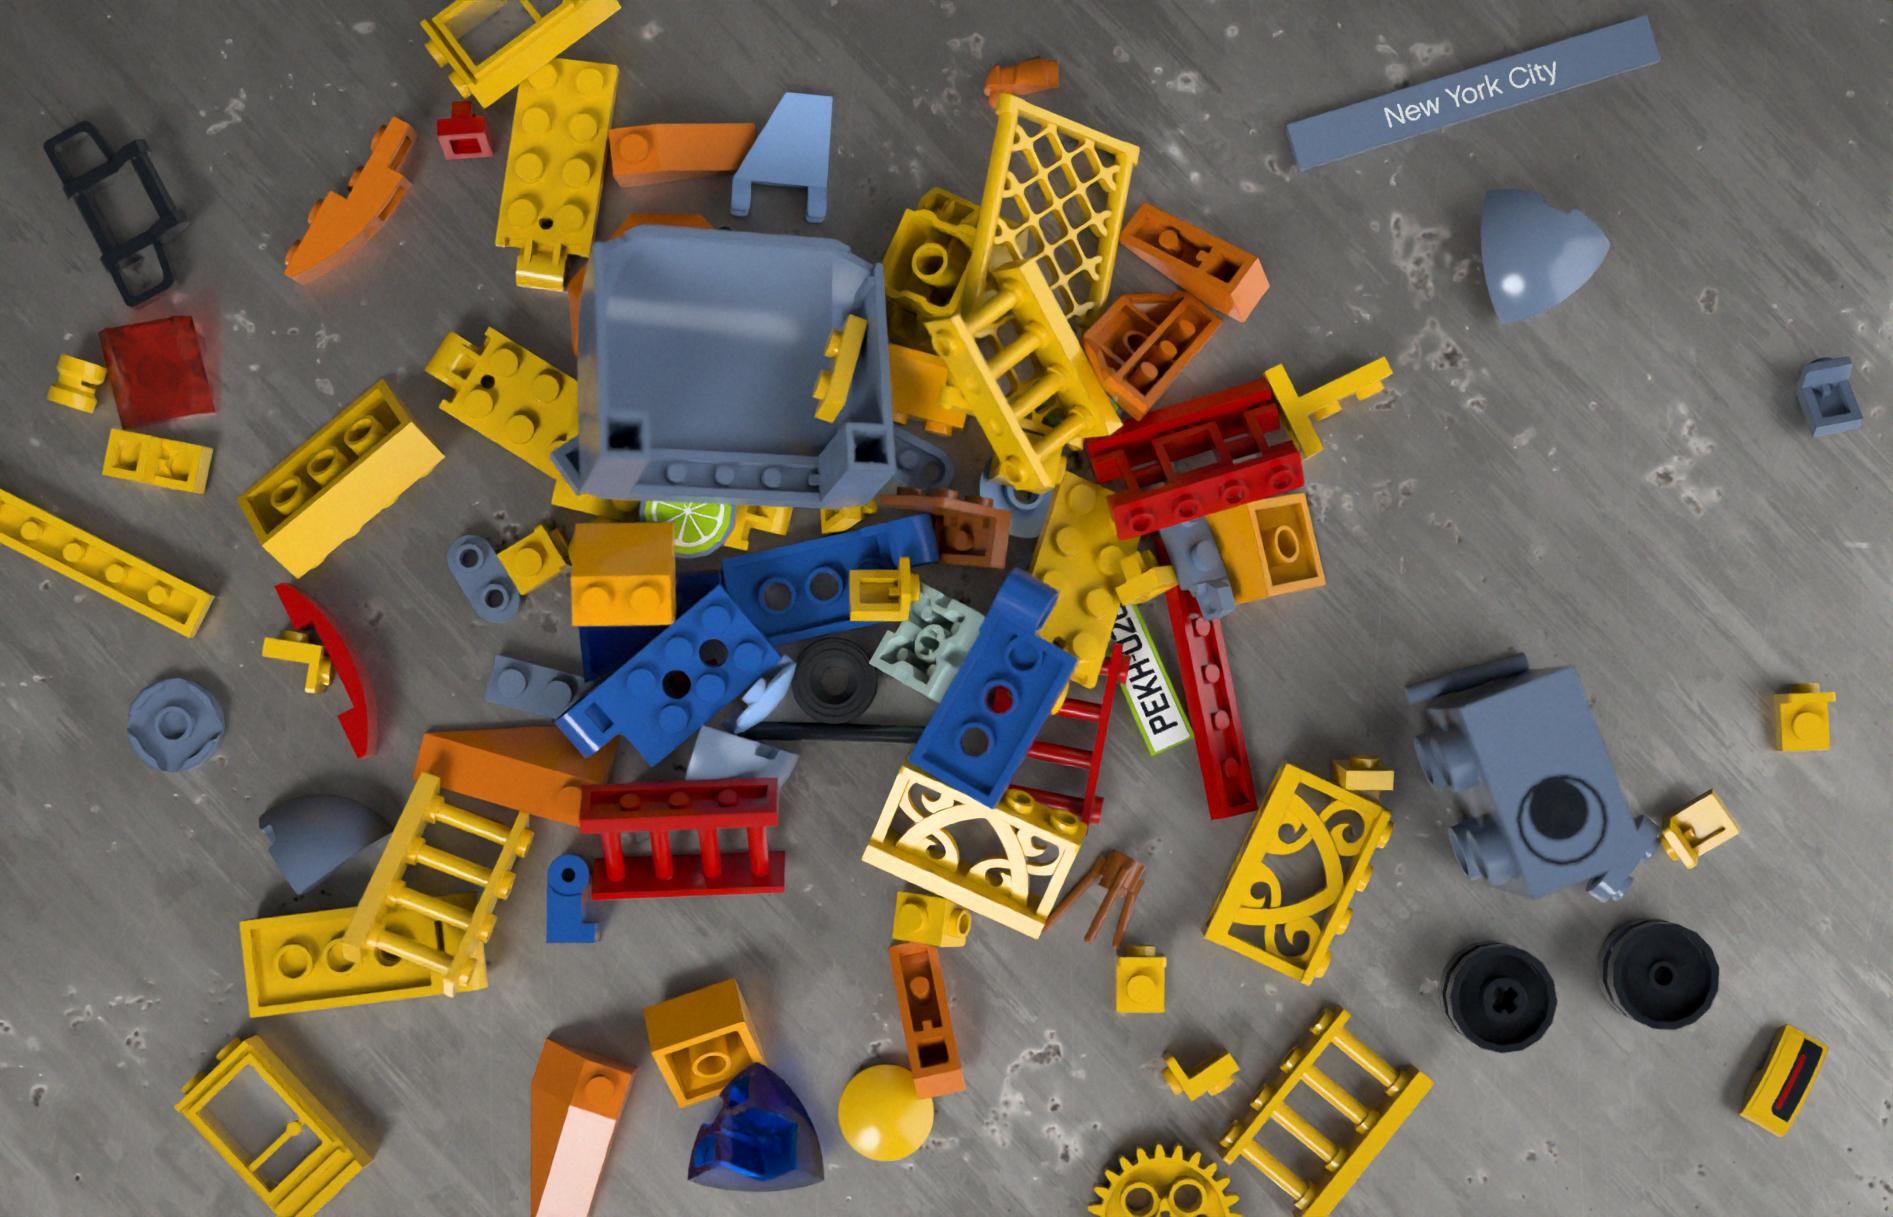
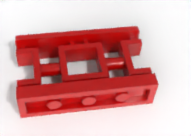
M1266 378L1146 413L1140 421H1137L1134 417L1122 420L1121 423L1123 425L1110 436L1084 438L1089 465L1097 483L1101 484L1121 478L1126 489L1106 496L1112 522H1114L1116 534L1120 541L1302 487L1305 483L1301 454L1293 440L1268 446L1263 435L1281 429L1278 408L1275 402L1273 403L1271 389ZM1244 433L1247 434V436L1232 440L1226 443L1224 442V439L1231 438ZM1210 450L1213 451L1217 460L1216 463L1175 474L1171 462ZM1256 454L1257 456L1256 458L1236 464L1233 462V460ZM1151 461L1156 462V464L1136 469L1133 471L1131 469V467H1135ZM1164 481L1165 485L1143 492L1140 491V488Z

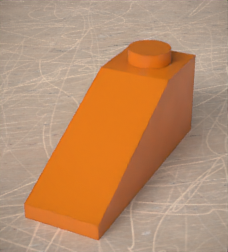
M755 123L649 124L608 129L613 176L620 188L735 175L757 139Z
M1146 202L1142 203L1120 233L1118 242L1204 304L1244 323L1270 287L1258 257Z
M908 942L888 947L912 1077L919 1100L966 1090L937 946Z

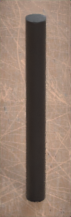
M762 721L745 730V738L772 741L917 744L927 726Z

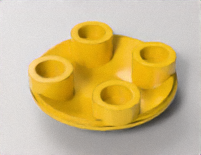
M890 1064L872 1066L855 1075L844 1088L838 1107L839 1125L847 1142L860 1154L879 1161L898 1160L916 1151L928 1137L934 1118L932 1098L919 1100L911 1070L907 1067Z

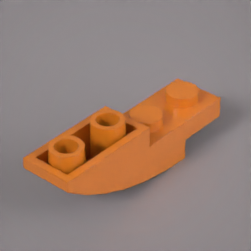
M392 116L388 125L383 124L379 127L372 139L370 148L373 152L365 167L359 166L349 180L347 190L350 193L347 199L329 190L325 199L320 198L316 201L308 216L310 226L302 240L298 239L291 245L286 254L285 265L287 267L283 274L297 283L305 285L324 276L347 261L382 229L412 187V184L402 174L398 173L419 136L409 124Z

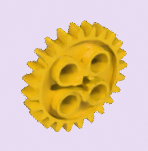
M1155 1141L1153 1155L1148 1156L1140 1144L1136 1145L1137 1160L1132 1162L1122 1153L1119 1154V1162L1122 1167L1119 1172L1106 1166L1103 1169L1107 1179L1110 1181L1108 1186L1100 1183H1094L1092 1186L1093 1190L1102 1198L1101 1201L1087 1202L1088 1211L1098 1215V1217H1160V1212L1168 1211L1171 1217H1195L1200 1214H1204L1207 1217H1243L1240 1211L1228 1208L1239 1200L1238 1194L1230 1191L1222 1192L1231 1181L1228 1175L1223 1174L1213 1178L1212 1176L1217 1168L1216 1161L1211 1159L1200 1166L1201 1153L1199 1149H1193L1188 1157L1185 1158L1183 1157L1182 1146L1179 1142H1175L1170 1154H1165L1160 1141ZM1192 1184L1198 1187L1199 1195L1196 1202L1192 1205L1180 1206L1174 1202V1193L1181 1185ZM1140 1187L1149 1190L1151 1200L1143 1209L1136 1210L1126 1205V1196L1132 1189Z

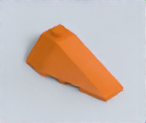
M556 725L424 733L412 779L418 780L423 771L439 777L441 788L542 818L580 827L579 812L582 785L609 784L621 736H614L593 755L585 759Z
M549 1037L546 1038L531 1083V1217L589 1216L638 1069L637 1066Z

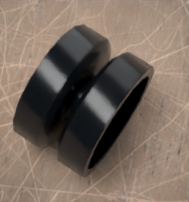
M1640 918L1621 925L1605 940L1598 956L1597 980L1604 998L1619 1014L1653 1029L1677 1030L1695 1023L1711 1008L1719 990V966L1712 948L1698 933L1665 920ZM1657 968L1662 969L1659 979L1654 978Z
M1493 940L1472 943L1454 954L1442 971L1438 988L1441 1011L1451 1028L1481 1049L1497 1053L1522 1051L1539 1041L1553 1023L1557 1006L1555 983L1545 965L1523 949ZM1496 988L1501 989L1502 996L1495 1003L1496 998L1492 993Z

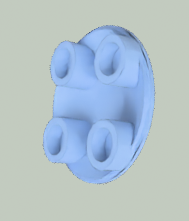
M785 654L767 673V676L772 681L768 683L763 678H760L743 697V700L749 706L745 709L743 706L738 705L721 726L733 735L762 722L785 697L794 677L797 664Z

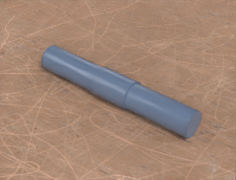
M1524 652L1405 686L1404 692L1409 705L1528 671L1529 665Z

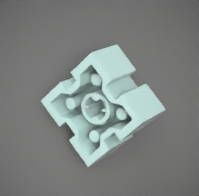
M919 581V602L910 603L908 621H902L896 633L887 630L869 664L940 704L979 636L980 632L978 630L986 617Z

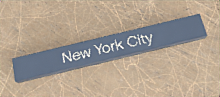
M1644 15L1286 124L1284 129L1299 173L1658 63L1661 57L1648 16Z

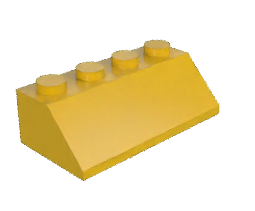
M382 378L236 500L261 546L294 577L299 579L310 569L319 566L325 557L342 542L355 536L362 526L383 508L391 506L398 499L399 495L419 478L430 474L436 464L444 459L445 456L428 431Z

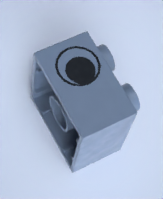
M1574 665L1530 669L1424 709L1432 730L1413 738L1416 754L1422 770L1434 791L1448 787L1452 793L1457 794L1466 821L1448 827V834L1456 859L1470 882L1482 878L1488 887L1534 900L1647 857Z

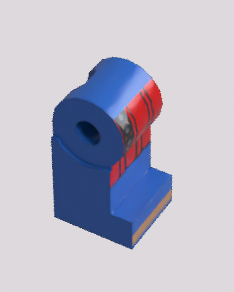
M561 855L553 860L549 866L547 874L546 943H596L600 941V922H587V890L592 884L594 870L590 861L582 855Z

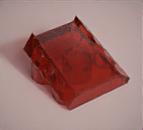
M172 315L164 319L104 328L98 332L122 430L216 413L213 403V385L207 379L203 358L207 351L205 338L200 332L195 330L192 316Z

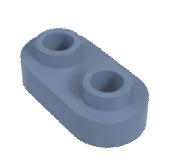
M893 425L894 443L898 446V453L895 456L896 472L891 478L910 488L926 490L925 495L928 496L930 488L948 489L954 479L955 471L954 463L948 453L901 427ZM927 464L937 465L940 469L939 477L932 481L926 480L921 473L923 467Z
M466 535L458 538L448 550L447 564L474 610L482 619L489 622L505 623L512 620L522 607L523 597L499 560L496 549L488 540L476 535ZM475 550L479 557L478 562L475 566L468 568L463 563V556L467 551ZM494 590H500L504 596L502 605L497 608L491 607L488 602V596Z
M1642 814L1633 821L1647 854V857L1640 860L1646 862L1658 849L1661 839L1657 837L1659 826ZM1640 860L1590 878L1586 892L1601 903H1606L1611 898L1615 901L1620 900L1631 887L1633 878L1629 875Z

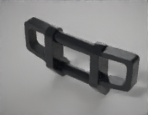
M88 121L80 122L45 141L43 144L44 151L64 185L62 189L69 202L77 205L102 253L100 261L106 272L111 274L125 304L135 310H140L177 290L179 280L167 245L174 241L190 225V222L183 210H177L149 158L152 155V151L145 139L134 140L115 153L100 130ZM86 136H91L108 161L73 179L62 159L61 151ZM136 172L160 218L149 230L119 245L93 195ZM156 252L164 279L159 285L135 296L122 269Z

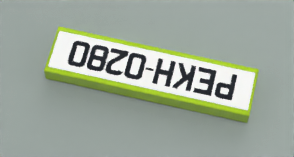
M1121 603L1105 655L1111 657L1114 642L1123 644L1122 654L1131 656L1126 684H1118L1150 756H1154L1194 738V734L1137 605L1123 606Z

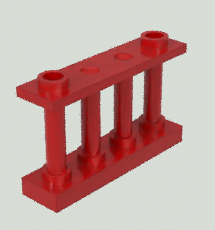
M1114 642L1111 657L1104 656L1099 672L1100 675L1108 676L1103 703L1099 704L1066 697L1061 708L1055 714L1099 723L1094 750L1089 751L1034 740L1025 758L1090 770L1085 798L1009 784L1007 788L1009 790L1017 789L1024 791L1040 804L1054 810H1066L1077 817H1081L1080 822L1085 823L1088 828L1089 824L1099 826L1104 797L1095 796L1112 702L1116 682L1126 684L1131 656L1122 654L1123 644ZM997 685L993 712L996 714L1007 712L1013 704V698L1008 696L1009 688L1004 685ZM987 737V743H986L985 752H986V750H987V748H988V746H989V739H988V737Z
M778 777L582 785L579 812L581 834L600 833L604 858H595L592 900L785 893V851H768L766 826H778ZM746 827L749 852L720 853L717 828ZM698 829L701 854L672 855L669 830ZM649 831L652 856L624 857L620 832Z

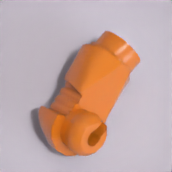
M1039 55L1019 62L1017 65L1006 66L1005 68H1000L998 64L994 65L990 69L984 83V93L989 96L988 103L992 108L996 109L999 94L1006 93L1021 96L1059 88L1058 59L1047 60V58H1041Z

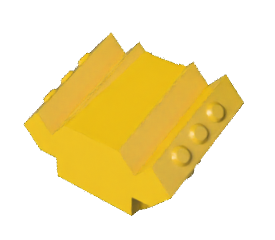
M935 186L921 197L915 211L906 208L881 263L884 271L887 335L889 339L911 349L940 356L933 347L932 337L924 323L933 317L957 313L960 315L981 206ZM999 215V218L1006 222L1009 229L1019 225V223ZM1028 227L1018 232L1015 236V242L1022 255L1027 251ZM1004 243L993 245L990 258L991 265L997 269L1004 263L1013 261ZM996 290L984 292L982 305L998 294ZM977 338V339L974 340V342H975L977 348H978L979 341H980L982 338Z

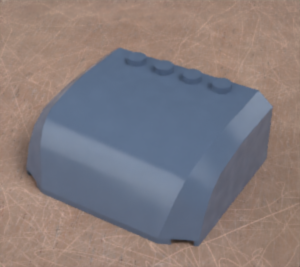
M641 224L626 231L625 235L602 244L600 241L594 243L585 272L578 323L580 491L601 499L820 509H841L843 507L849 508L868 504L896 472L883 265L877 262L874 266L849 252L851 247L836 239ZM849 314L868 320L845 405L834 422L830 423L814 417L819 399L812 397V392L820 370L827 371L830 358L824 356L823 353L829 334L833 328L840 330Z

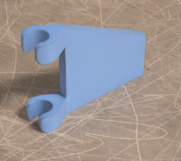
M785 92L732 178L729 203L730 215L747 216L751 201V183L807 189L804 220L807 223H822L827 206V175L832 113L831 96Z

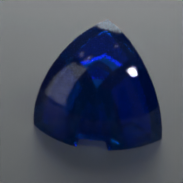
M759 1062L751 1064L738 1073L719 1094V1097L723 1100V1107L712 1124L703 1123L700 1126L690 1157L687 1180L707 1187L741 1192L784 1191L824 1181V1165L820 1143L813 1123L794 1091L775 1072Z

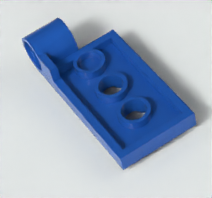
M920 514L863 527L856 531L721 560L727 592L772 645L776 647L890 622L850 621L849 570H898L899 557L910 558V569L941 560L931 514ZM821 573L833 575L838 582L836 595L826 601L816 599L811 592L812 580ZM776 583L788 586L792 595L788 607L780 611L768 608L764 600L767 588Z
M1018 567L1011 571L1001 586L990 611L978 630L980 632L979 636L908 758V761L991 810L996 809L1080 662V659L1038 636L1059 598L1060 591ZM997 685L1008 687L1013 694L1012 707L1003 714L994 713L987 704L989 691ZM972 728L982 729L989 739V746L986 752L978 757L969 755L963 748V737Z
M719 583L678 617L672 625L666 627L617 670L605 677L572 704L554 723L585 759L593 755L621 731L653 768L782 659V655ZM718 639L726 645L728 656L724 662L718 665H710L701 658L700 646L706 640ZM672 670L683 671L690 678L691 688L684 695L673 696L664 689L663 677Z

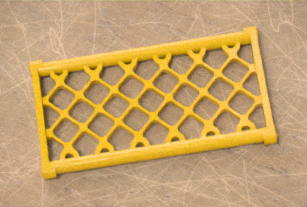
M999 94L995 114L999 116L960 317L963 320L982 305L984 292L996 290L997 293L1000 292V287L992 274L996 268L990 264L993 245L1004 243L1013 261L1024 259L1015 242V236L1018 232L1028 227L1038 247L1037 252L1029 258L1033 257L1037 261L1042 257L1045 260L1052 275V282L1048 286L1051 291L1056 287L1059 289L1067 306L1064 316L1066 320L1073 318L1076 325L1082 328V337L1106 310L1132 167L1137 166L1140 148L1025 102L1024 99L1014 95ZM1018 116L1041 125L1040 130L1028 137L1024 129L1017 125ZM1057 132L1078 140V145L1069 152H1066ZM1043 135L1048 138L1055 153V160L1044 168L1041 166L1033 149V143ZM1094 147L1115 155L1114 165L1104 167ZM1019 150L1023 151L1032 169L1031 176L1021 183L1017 181L1013 173L1008 171L1011 152ZM1083 150L1092 166L1093 174L1081 183L1073 169L1071 159ZM1057 166H1061L1070 184L1069 191L1059 198L1056 197L1048 181V173ZM1037 181L1046 198V206L1034 214L1024 196V190L1028 185ZM1095 181H1098L1103 190L1108 192L1105 211L1097 213L1094 212L1086 196V188ZM1011 196L1016 200L1023 215L1022 222L1013 229H1009L1006 222L999 218L1002 199ZM1073 196L1076 197L1084 213L1083 222L1074 228L1070 226L1062 209L1063 203ZM1051 211L1061 229V235L1058 239L1048 244L1039 227V220ZM1087 226L1100 238L1097 256L1089 258L1085 257L1077 241V234ZM1067 242L1075 258V266L1063 274L1053 253L1056 247ZM1081 272L1085 280L1091 283L1088 302L1077 304L1069 289L1068 281L1072 276ZM1009 309L1002 317L988 325L972 337L974 341L977 338L986 336L996 355L1004 349L997 336L998 327L1010 320L1019 337L1023 334L1022 328L1012 309ZM1034 351L1028 355L1034 366L1032 377L1021 383L1013 367L1005 372L1011 385L1009 393L1004 396L1007 402L1014 397L1018 398L1031 385L1045 377V370ZM949 369L946 386H941L938 405L947 410L960 411L975 416L966 398H963L964 395ZM1055 393L1049 398V403L1046 407L1037 413L1033 410L1018 423L1024 432L1045 436L1054 428L1041 424L1042 418L1055 410L1057 415L1062 420L1068 418L1067 411L1059 396ZM1077 434L1063 447L1069 448L1072 451L1083 450L1085 439Z

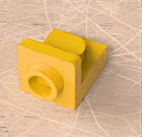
M541 523L533 528L535 532L497 554L521 596L529 594L572 567L566 557L569 555V543L558 528L550 531L548 526Z
M1820 683L1789 684L1790 694H1774L1777 751L1830 749L1828 702L1836 701L1835 692H1820Z
M1126 945V953H1115V1011L1117 1013H1164V967H1166V956L1163 953H1155V945Z

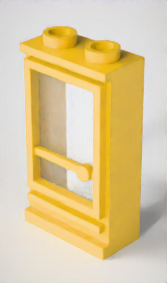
M456 0L433 17L432 20L427 22L424 19L420 24L431 38L424 46L441 68L447 63L451 64L454 71L448 75V78L463 98L466 99L473 94L481 106L486 109L621 9V6L617 0Z
M258 1035L250 1037L243 1042L236 1037L215 1056L220 1061V1064L208 1075L201 1070L180 1089L185 1097L174 1106L175 1110L181 1112L278 1217H312L333 1199L354 1176L373 1161L368 1153Z

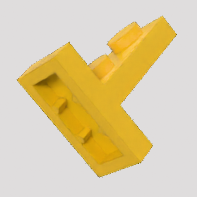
M1384 356L1301 397H1298L1282 363L1264 371L1259 379L1266 378L1271 389L1273 403L1275 402L1278 408V415L1289 440H1293L1301 454V461H1304L1324 449L1308 416L1313 414L1316 422L1341 411L1342 407L1339 401L1356 394L1358 400L1362 401L1384 390L1385 387L1382 381L1393 374Z

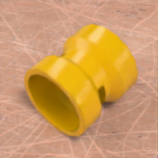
M60 354L56 366L59 376L57 382L50 385L46 399L93 414L97 404L94 394L97 386L104 382L108 369Z

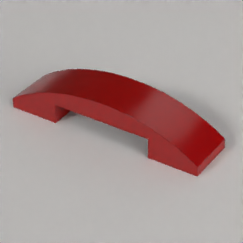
M285 582L274 586L295 630L308 631L316 627L354 708L337 715L357 759H368L376 755L378 747L376 700L368 672L353 641L332 613L309 593L294 584Z

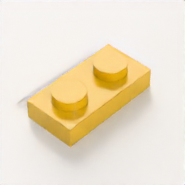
M849 314L840 330L835 328L831 330L823 353L824 356L830 358L827 371L820 370L812 392V397L819 399L815 418L833 423L845 405L868 320Z

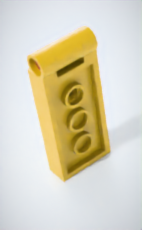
M477 891L431 896L471 912H475L479 903ZM358 905L239 921L250 1018L444 994L443 982L446 974L402 957L393 958L388 952L377 949L376 952L368 950L362 965L343 958L341 941ZM399 905L396 909L388 907L381 922L386 925L387 931L455 956L466 932L463 929ZM479 941L472 958L478 959L469 985L467 987L459 985L457 992L473 991L488 987L483 942Z

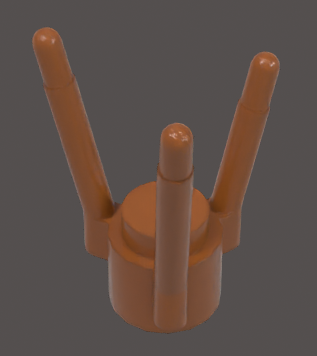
M1112 849L1107 859L1099 855L1087 875L1049 914L1041 933H1046L1101 875L1102 879L1098 885L1108 890L1090 924L1091 926L1084 937V942L1092 944L1116 898L1120 897L1123 899L1126 895L1112 942L1113 948L1119 949L1122 945L1137 895L1145 883L1140 878L1146 867L1115 849Z

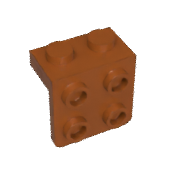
M897 487L896 495L880 494V505L931 514L941 560L933 564L995 569L1005 568L1012 511L993 508L994 499L965 495L964 501H960L961 498L958 497V491L941 488H930L929 496H925L926 490L910 487Z

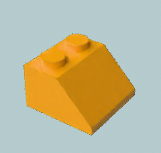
M888 343L893 424L906 426L907 419L926 423L924 431L934 435L952 438L953 431L963 433L968 414L950 409L947 410L938 405L941 386H946L949 371L945 360L937 355Z
M1305 492L1261 499L1205 516L1227 571L1235 605L1326 585Z
M674 522L576 523L571 571L572 626L672 625L677 619Z
M735 978L714 983L708 987L643 1008L651 1053L680 1109L771 1078L748 1006Z

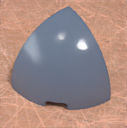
M1512 189L1486 192L1481 218L1482 262L1489 295L1502 325L1530 318L1559 304L1586 283L1599 268L1608 253L1611 243L1602 230L1581 211L1573 208L1569 214H1566L1544 203L1545 196L1536 192Z
M702 725L691 756L685 781L778 777V787L780 789L790 777L800 755L758 740H750L709 725Z
M329 794L296 797L270 808L259 817L260 829L273 843L269 848V852L297 895L310 892L353 858L369 853L390 837L394 831L390 823L370 807L347 797Z

